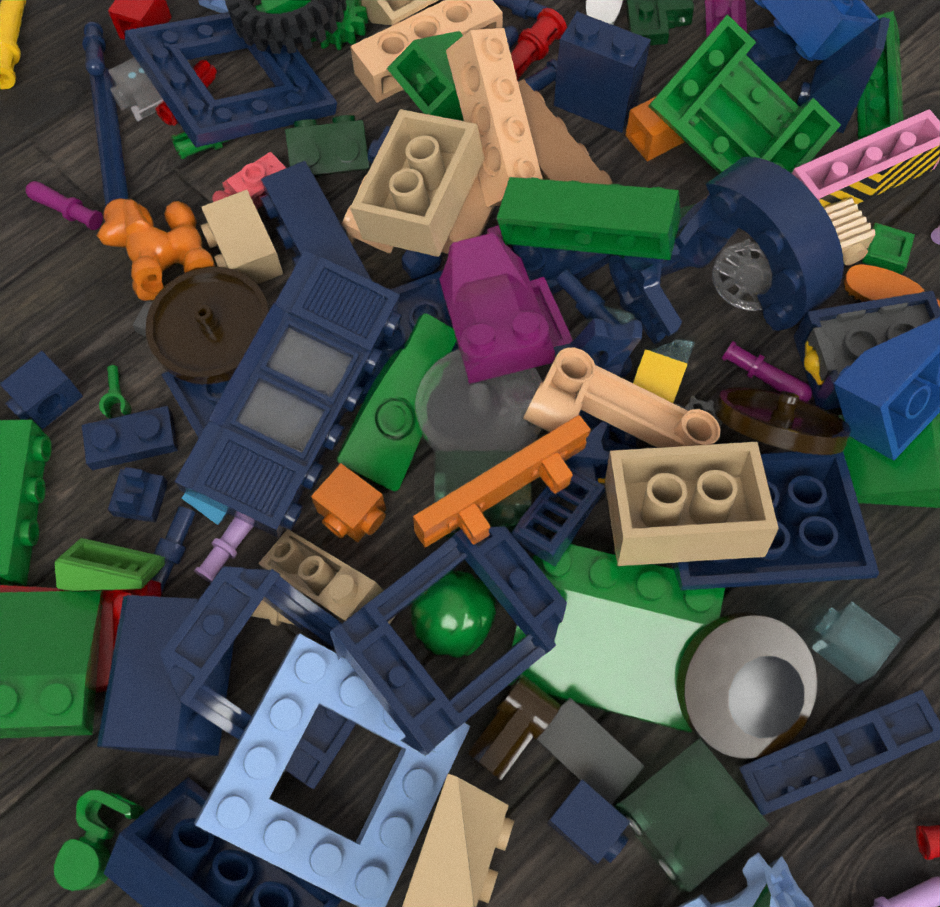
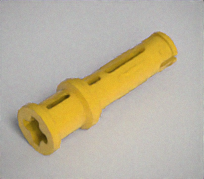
M1 0L0 89L3 90L13 87L16 81V74L13 70L14 65L19 62L21 56L17 40L26 0Z

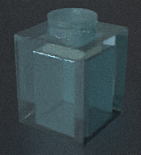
M851 601L840 611L830 608L814 628L820 636L811 648L854 682L860 684L876 674L901 638Z

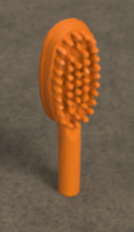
M863 264L851 267L844 281L845 290L849 292V296L853 295L855 300L860 299L861 302L924 292V289L918 283L901 274L877 266Z

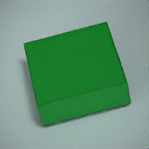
M874 223L872 229H875V237L868 246V253L862 258V263L902 274L907 267L915 234Z

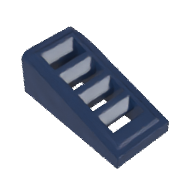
M569 466L568 468L573 474L570 482L588 491L587 495L581 498L565 488L554 494L547 486L512 531L513 537L522 548L555 567L605 491L604 485ZM559 496L577 507L572 512L554 501ZM548 510L566 519L563 526L545 516ZM538 525H542L556 533L553 539L546 537L536 531Z

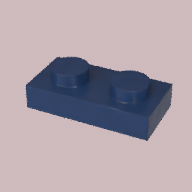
M168 406L82 425L86 464L91 470L178 451L173 413Z

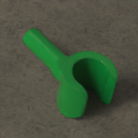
M110 365L107 367L109 390L99 402L100 411L108 419L112 418L111 408L116 403H121L120 408L123 415H129L132 410L130 403L121 393L118 367Z

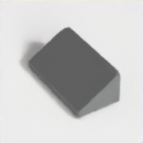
M568 698L560 707L552 722L536 739L580 781L584 780L611 805L644 768V765L571 698Z

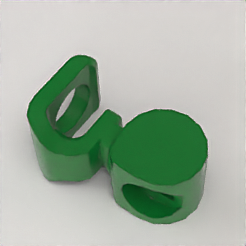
M90 790L83 794L77 801L76 821L78 826L86 832L79 839L66 841L59 851L54 864V876L58 884L64 889L71 891L94 889L104 884L108 877L103 873L111 856L104 842L106 839H112L115 831L108 828L102 821L99 811L104 804L124 814L127 819L136 820L144 814L145 810L141 805L117 793Z

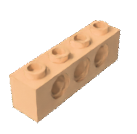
M444 0L350 46L354 73L378 103L404 90L387 70V67L413 40L460 31L464 36L470 30L502 28L503 12L493 0Z
M504 28L470 30L446 50L464 122L475 123L478 126L484 160L478 171V177L486 207L488 208L501 205L509 177H534L542 179L505 30Z

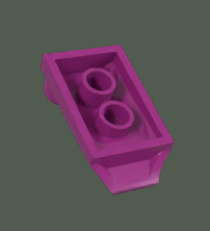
M494 232L453 242L449 247L447 261L440 277V284L469 384L553 363L555 360V350L549 336L548 322L542 316L522 259Z

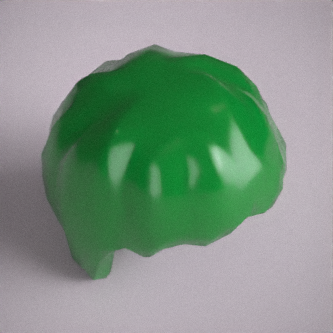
M451 571L413 602L411 621L416 639L422 641L425 649L435 655H448L455 658L471 655L484 643L496 616L495 596L483 581L471 572Z

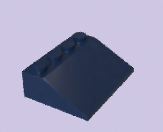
M801 452L760 454L779 528L765 557L671 563L680 590L877 578L879 575L844 452L833 455H816Z

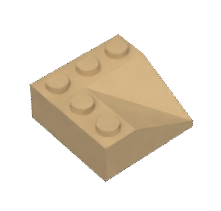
M447 774L402 907H477L478 900L489 903L498 875V871L489 869L495 848L505 851L514 824V820L505 817L509 805L466 781Z

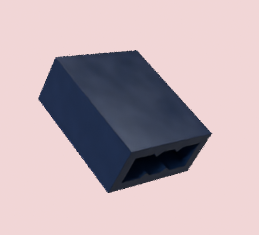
M576 12L560 38L554 106L623 133L628 124L630 109L638 106L651 39Z

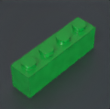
M509 177L497 215V221L505 244L671 260L681 219L679 190L662 187L647 188L623 186L620 184L581 183L574 180H542L534 177Z

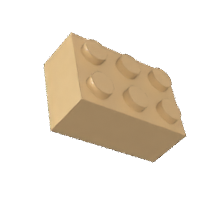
M402 109L399 110L350 207L364 240L436 257L440 256L484 160L477 124Z
M758 442L615 450L609 453L605 486L617 566L766 556L779 528Z

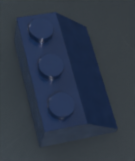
M135 595L123 597L97 747L185 759L219 756L222 728L178 700L160 657L162 649L199 599ZM234 641L203 683L225 699L227 697Z

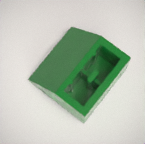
M460 31L413 40L387 67V70L424 114L464 121L446 50L463 36Z

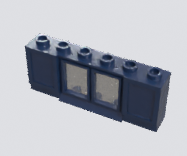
M304 250L174 481L179 489L277 538L280 537L284 528L291 531L303 509V506L298 504L305 488L313 490L322 474L324 466L319 464V461L325 449L333 451L340 440L344 426L339 425L345 411L354 412L362 397L364 388L359 385L365 373L373 375L380 363L384 352L378 349L385 335L392 338L401 322L403 315L397 312L400 294L322 256L318 257Z

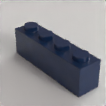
M306 161L261 178L266 194L260 197L261 203L270 220L277 218L280 226L276 227V231L285 250L290 248L294 250L296 254L292 258L294 266L297 265L304 250L371 280Z

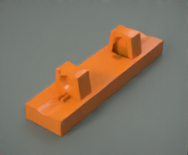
M580 415L574 417L414 515L415 534L426 548L460 527L473 545L477 544L490 535V525L482 514L488 508L538 477L542 478L554 494L570 485L573 474L564 461L585 449L586 437L589 436L591 429Z

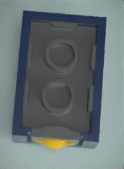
M927 291L807 311L793 338L816 405L826 410L841 408L833 383L846 366L852 365L864 351L940 317V306L934 292Z

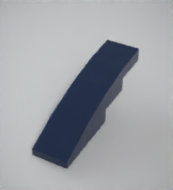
M920 690L741 766L739 769L763 816L940 740V721L923 690Z

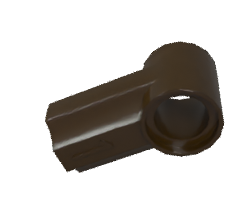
M522 674L503 696L496 707L498 712L467 751V754L497 779L502 780L532 739L536 740L549 726L560 710L561 705Z

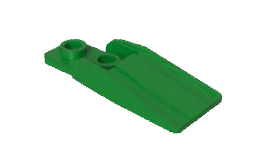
M427 313L419 316L404 349L396 351L390 357L371 385L337 456L339 464L342 463L348 469L391 491L399 490L428 421L427 405L430 397L441 384L444 374L442 370L456 343L453 328Z

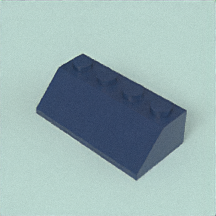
M189 777L119 833L103 873L142 907H338L342 901L340 897L196 826L194 822L210 794Z

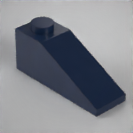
M881 17L819 64L814 71L810 83L803 81L796 104L801 106L814 98L841 124L836 132L844 133L884 50L890 19Z

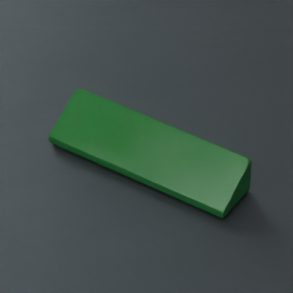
M894 11L877 16L879 19L881 17L889 18L890 22L884 50L857 104L858 140L904 121L900 39Z

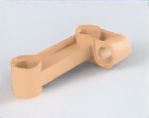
M565 348L557 354L523 417L524 420L551 432L578 416L580 410L657 448L715 444L720 437L721 430L717 420L708 412L700 409L687 411L596 366L589 354L577 348Z

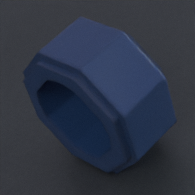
M406 250L401 259L402 268L411 279L426 277L434 273L441 264L442 252L439 257Z

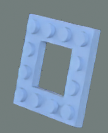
M299 633L294 638L194 824L358 907H386L447 774L468 733L470 725L463 723L428 755L421 754L400 741L405 737L404 733L346 658L342 657L338 660L335 652ZM318 704L402 748L356 842L270 799Z

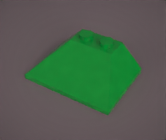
M727 14L648 107L719 174L742 157H757L768 160L792 174L794 168L810 162L841 124L814 98L798 106L746 55L756 41Z

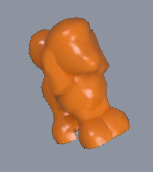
M114 199L104 209L103 217L105 223L101 226L97 237L103 245L126 248L128 256L132 261V287L137 297L143 301L155 299L164 288L162 272L175 263L183 265L184 273L199 268L215 267L211 254L202 248L201 236L195 228L196 218L191 208L185 203L175 201L166 207L164 215L171 228L170 232L154 227L149 211L132 199Z

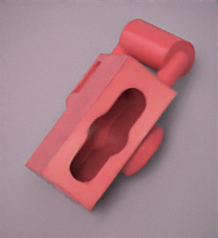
M269 152L257 161L247 164L241 171L224 181L222 184L225 190L216 191L213 194L212 200L215 202L248 190L256 209L263 206L260 197L266 195L261 178L281 171L286 167L272 152Z

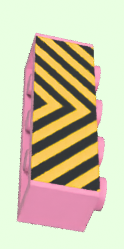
M930 109L796 167L792 174L814 194L823 207L849 197L853 198L854 204H859L935 169L940 161V121Z

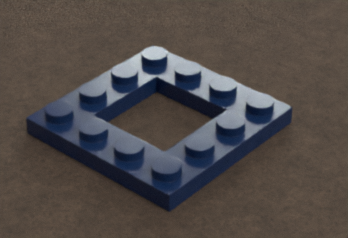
M229 12L125 30L126 46L195 148L293 125L294 122L300 120H314L335 115L337 101L298 50L295 53L288 54L286 45H282L280 54H274L271 52L270 45H268L265 52L257 50L255 43L249 46L245 43L244 38H240L236 33ZM248 48L276 86L214 100L187 60Z

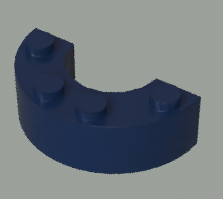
M742 157L705 184L712 198V206L721 217L722 222L736 225L747 232L758 243L768 259L772 272V284L759 293L757 297L763 308L764 319L771 326L772 330L780 331L793 327L805 317L807 311L816 309L836 292L841 283L844 269L840 240L824 207L798 178L786 169L768 160L757 157Z

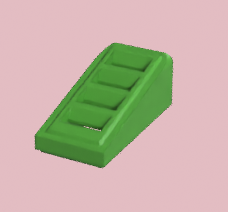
M81 538L55 560L57 589L67 591L142 589L165 566V557Z

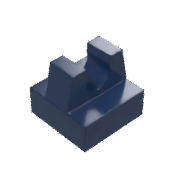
M129 467L120 469L108 511L116 517L156 523L168 481L162 475L150 474L142 469Z

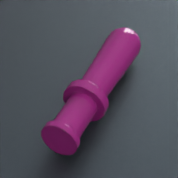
M32 181L26 186V194L31 200L62 213L63 218L66 220H77L91 230H97L103 222L102 213L83 206L81 200L75 197L67 198L38 181Z
M732 341L722 357L723 360L726 361L727 359L748 372L747 377L752 379L754 375L780 393L781 391L797 394L800 400L807 402L812 397V389L807 383L763 361L765 356L761 354L759 357L754 356L737 346L735 341Z

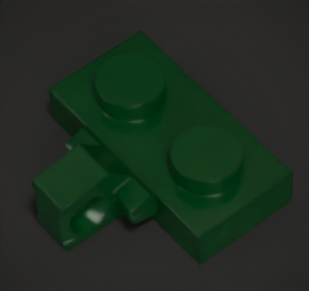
M625 0L629 31L651 39L650 45L668 44L669 29L692 24L693 0Z

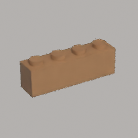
M524 79L520 80L518 85L542 179L613 184L610 176L604 170L600 171L590 159L585 146L577 143L568 133L563 120L560 117H555L547 108L542 95L538 91H533Z

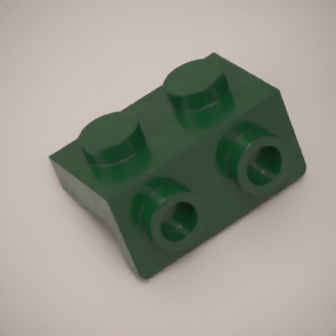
M354 115L336 116L332 118V124L317 125V120H300L293 123L294 128L285 129L290 166L306 161L314 176L370 169L367 159L368 152L363 120L356 121Z

